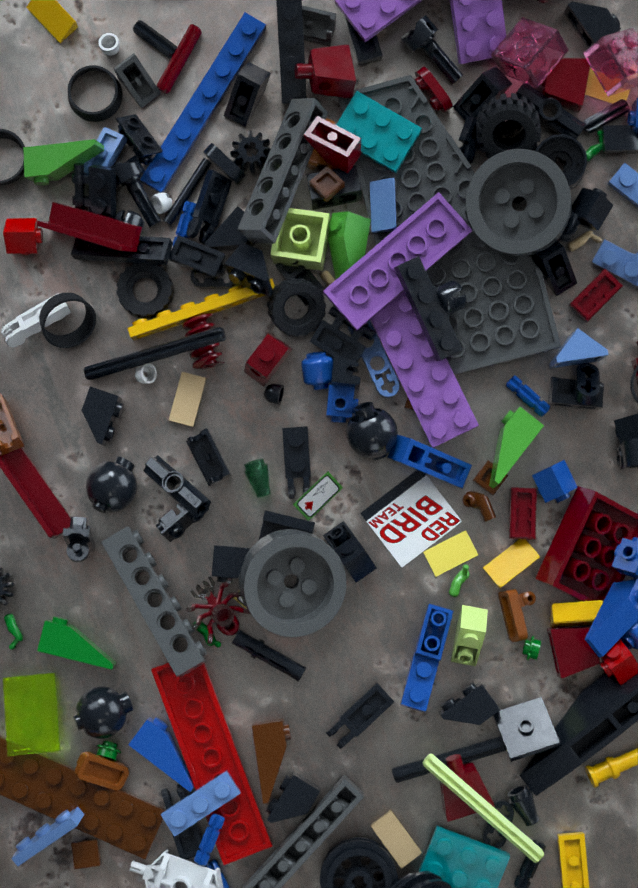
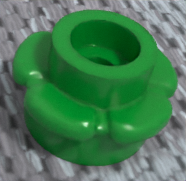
M534 636L531 637V640L526 639L522 654L527 655V661L529 659L537 661L541 640L534 639Z
M103 740L102 745H96L98 748L96 755L116 761L118 754H121V751L117 749L118 744Z

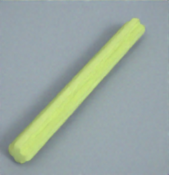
M433 754L426 756L422 763L429 772L534 863L540 861L544 856V852L539 846Z

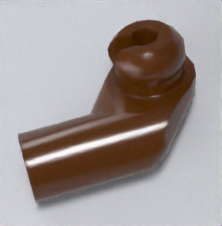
M469 491L463 496V504L466 507L480 510L485 522L496 518L488 496L475 491Z

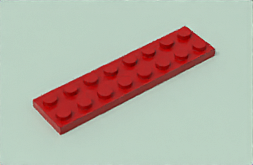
M169 662L152 668V674L195 790L227 770L241 791V794L206 816L208 823L213 813L225 818L215 843L223 865L272 847L273 844L205 663L182 677H176Z

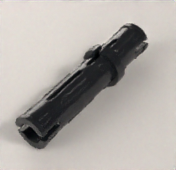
M239 629L231 644L251 654L253 659L258 658L299 682L306 670L305 666L265 645V641L262 639L258 641Z

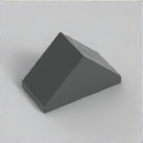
M134 53L114 68L118 80L141 108L161 94Z

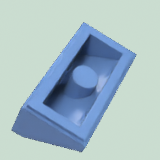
M395 178L370 182L372 233L393 232L397 228Z

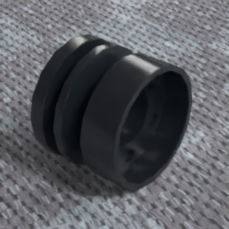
M564 134L552 135L543 140L536 148V152L547 156L553 162L559 160L561 164H566L563 166L562 172L567 179L570 190L575 188L583 179L587 166V155L582 144L574 137Z

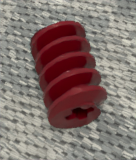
M212 313L189 318L182 325L183 329L190 330L185 334V337L214 327L215 323L207 322V319L213 316ZM220 343L198 348L191 352V359H198L192 364L193 368L208 369L224 364L225 362L216 360L223 355L222 352H214V349L220 346Z

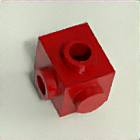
M37 218L6 219L3 230L6 253L22 255L37 253L39 243H43V229L38 228Z
M620 639L601 657L603 660L600 663L601 668L608 677L613 675L620 685L638 674L636 659Z

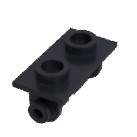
M136 114L116 118L119 124L118 133L128 139L127 143L129 146H134L133 152L138 157L140 163L148 165L153 161L152 156L154 154L163 152Z
M178 503L176 507L181 513L177 515L171 509L158 520L159 523L156 527L171 542L181 537L190 525L200 521L204 516L196 519Z

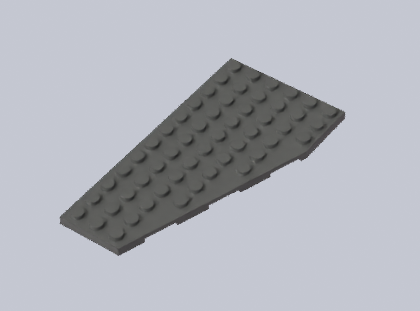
M408 75L354 90L353 96L358 91L422 128V132L396 174L363 154L356 161L355 165L369 219H371L370 182L395 178L397 227L439 192L473 230L466 211V194L475 172L429 105L428 100L412 76ZM338 97L342 114L352 98ZM473 230L426 271L434 287L441 286L449 281H456L463 289L452 294L453 298L466 295V306L449 316V322L462 347V350L446 358L454 375L561 348L543 275L530 255L511 256L498 252L484 243ZM391 232L373 233L376 245Z

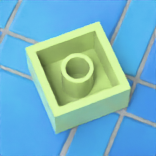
M289 208L275 244H272L270 256L273 263L295 267L299 265L305 266L306 269L323 271L328 246L330 214Z

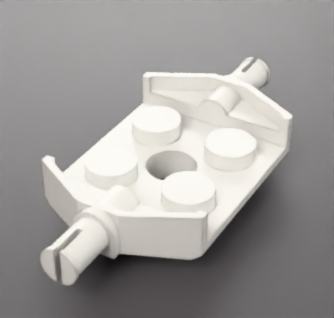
M168 849L151 865H144L133 860L129 870L143 875L142 879L145 880L146 888H176V882L179 881L184 882L187 888H224L220 868L217 867L213 870L168 854Z

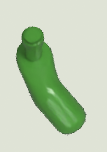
M467 564L463 565V570L459 571L451 583L449 590L451 597L459 595L461 585L470 576Z

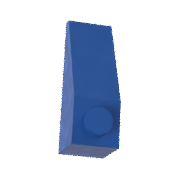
M397 435L396 443L387 457L462 489L472 467L469 463L401 435Z
M638 579L613 583L585 637V641L598 657H603L638 620Z
M149 717L128 745L191 792L194 784L184 759L171 733L167 730L168 725L157 717L155 719Z

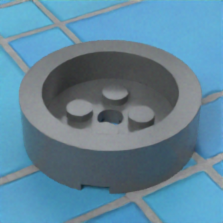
M512 149L492 156L477 169L470 181L466 194V211L473 230L489 247L506 255L527 256L545 250L561 236L571 215L572 197L565 175L550 158L533 150ZM517 197H523L527 201V207L523 211H516L512 207L513 201Z
M297 529L278 530L261 538L246 554L241 573L239 574L240 595L250 614L268 631L285 637L306 636L325 627L338 613L346 593L345 569L337 553L316 535ZM289 574L297 576V582L294 587H286L284 585V579Z

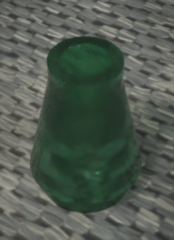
M263 458L245 463V470L243 472L254 489L257 498L271 494L268 463H265Z

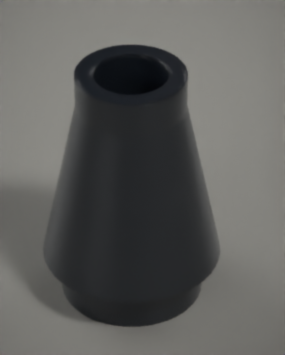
M520 785L508 792V802L522 818L525 825L532 826L536 824L540 818L537 814L532 790L528 789L526 785Z

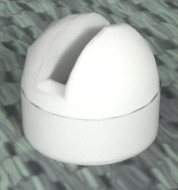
M106 33L99 39L100 49L105 55L113 56L118 53L120 43L116 35Z
M162 192L151 196V203L158 214L165 213L172 207L173 200L169 198L167 193Z
M147 363L137 366L135 369V378L142 384H151L157 377V371L153 364Z

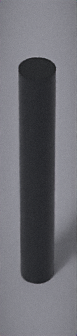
M206 158L202 159L163 219L166 224L170 226L173 224L181 212L184 203L188 201L212 163Z

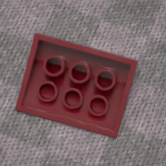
M578 486L535 579L580 601H604L612 584L623 581L626 576L620 574L612 567L615 559L614 552L616 547L620 545L622 538L632 540L633 537L638 538V514L597 491Z

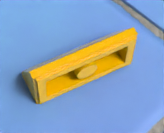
M31 0L26 7L60 44L78 28L76 21L56 0Z
M519 539L485 565L483 569L495 585L501 588L539 559L540 556L526 540Z
M603 601L554 603L551 606L550 627L592 625Z

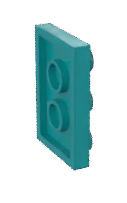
M356 91L336 124L361 138V154L395 174L422 132V128L358 91Z
M436 826L419 872L430 871L435 873L443 881L449 883L452 888H498L509 862L510 853Z

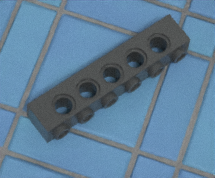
M315 98L291 99L237 229L252 243L275 244L314 149L304 138V134L317 116L326 120L328 115L326 109Z
M127 526L101 541L176 677H182L206 663L207 661L204 656L207 655L203 644L201 641L195 642L191 633L195 632L194 628L187 618L182 619L179 613L182 607L175 596H169L166 590L169 584L163 574L158 575L154 566L157 563L150 552L145 553L141 544L145 542L139 531H133ZM129 550H136V560L128 563L125 559L126 553ZM145 571L148 572L150 575L148 583L140 585L138 583L139 574ZM154 594H161L162 603L158 607H152L150 604V599ZM167 616H173L175 619V625L170 630H165L162 624ZM185 638L188 642V647L184 652L179 653L175 649V643L178 639Z
M344 774L241 888H282L364 798L363 791Z

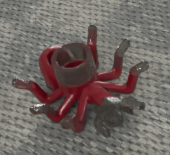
M208 576L211 586L206 580H202L204 589L199 584L196 585V591L199 595L190 589V593L194 598L208 601L207 604L195 603L191 607L186 608L187 612H193L195 609H209V611L197 616L196 623L192 626L193 630H196L200 626L201 621L210 616L211 619L207 625L208 644H212L214 634L212 628L214 622L220 632L224 635L232 636L239 630V621L233 611L250 614L247 609L240 606L227 605L232 598L241 597L240 591L229 593L221 601L224 588L230 585L231 578H227L226 582L220 584L217 597H214L215 582L211 576Z

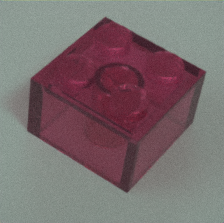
M522 17L493 51L491 56L504 75L538 88L569 49L557 29Z
M633 27L603 36L583 53L608 97L638 86V33Z

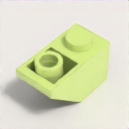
M462 605L456 627L451 662L476 666L486 635L487 609Z

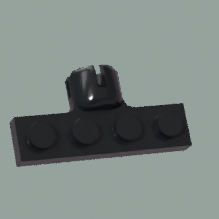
M121 210L116 214V220L142 227L137 252L119 251L75 238L71 255L77 260L167 265L173 242L170 238L141 236L145 224L141 215L128 210L126 218H124L126 211Z
M419 256L394 267L436 360H443L462 350L449 322L451 314L466 306L467 299L465 294L456 298L452 296V294L463 289L456 281H449L441 286L434 287Z

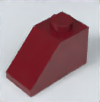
M319 116L315 118L304 134V138L327 163L346 173L350 172L361 156L360 137Z

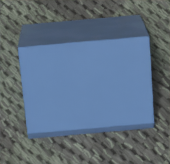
M577 328L550 361L549 369L599 362L608 356V350Z

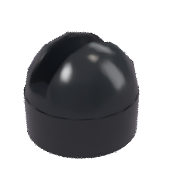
M268 385L264 391V397L268 402L280 405L284 394V385Z

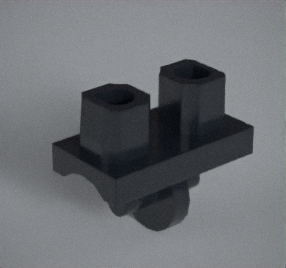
M73 516L71 517L70 528H63V537L67 544V555L73 562H82L87 559L90 551H95V542L91 534V527L87 525L88 520L86 517Z

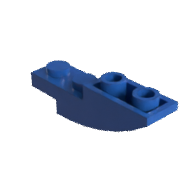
M428 604L408 670L400 706L426 712L454 611Z

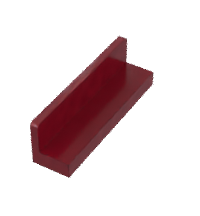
M52 202L48 222L37 221V226L119 251L137 252L142 230L140 226L58 202Z
M21 447L5 455H0L1 470L48 537L55 539L63 533V528H70L71 516L24 449Z

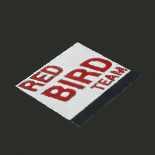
M418 470L360 513L401 567H404L462 522L428 476Z

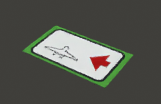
M328 471L293 505L309 521L343 487Z

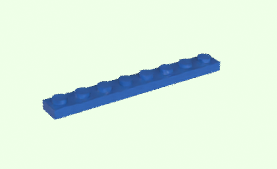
M244 12L161 145L163 152L154 156L153 161L140 179L142 183L159 193L166 190L266 29L265 23Z

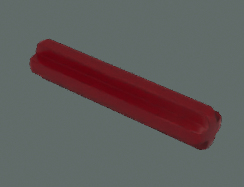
M190 24L157 83L160 91L167 94L170 92L202 34L198 26Z

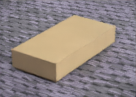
M181 372L169 421L194 427L207 378Z
M391 809L370 824L401 869L422 853Z

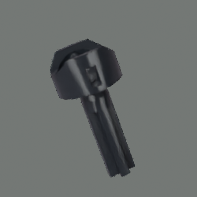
M425 15L416 22L415 30H409L401 39L412 52L418 48L419 50L423 48L424 52L434 61L450 82L454 84L463 74L440 48L439 44L433 40L435 37L433 34L439 29Z
M134 155L124 163L117 162L111 167L116 168L117 173L116 188L120 186L127 187L149 228L161 222L158 213L143 189L141 182L138 180L145 170L137 156Z

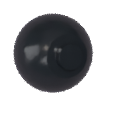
M373 402L358 404L353 408L355 415L349 420L346 435L348 443L362 457L372 458L373 460L383 459L396 443L398 435L396 422L385 410L374 408Z
M117 456L114 462H103L92 469L87 477L86 493L89 500L93 503L92 507L101 513H106V511L117 512L125 509L132 503L137 493V480L132 473L135 466L132 462Z
M99 686L86 691L81 696L76 706L77 714L73 718L78 730L83 729L85 734L90 737L105 739L114 736L123 728L127 713L133 711V706L126 691L119 694L113 688Z

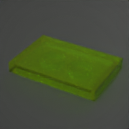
M56 673L3 678L7 756L61 751Z

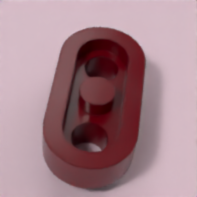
M425 66L415 72L416 78L414 81L422 92L425 91L430 97L429 102L436 112L440 110L442 113H445L453 107L447 93Z

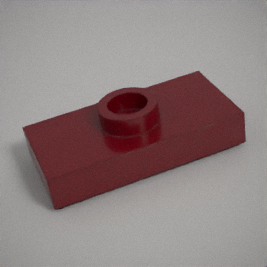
M604 269L569 306L587 323L623 285Z
M510 488L509 539H536L537 488Z

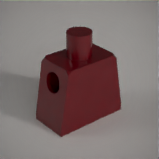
M349 45L312 49L309 54L308 64H295V78L309 79L311 92L314 94L352 98L356 77Z
M551 58L546 71L532 68L529 83L543 86V95L556 99L561 104V107L579 113L584 102L591 59Z
M267 334L247 360L244 373L265 387L293 348L274 334Z
M590 627L547 628L557 677L565 678L600 664L599 657L585 641Z
M460 754L447 757L448 768L490 805L495 807L474 763L464 765ZM440 781L443 811L448 822L477 813Z

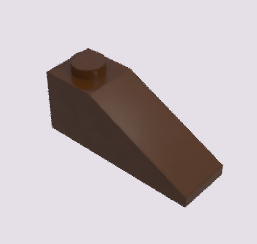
M283 718L254 722L252 724L263 804L269 802L287 747V740H291L289 724L284 725Z

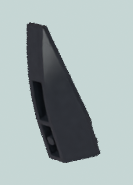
M604 672L582 690L554 728L559 738L560 746L534 754L519 774L535 796L575 770L638 721V674L620 685L613 675L608 677Z

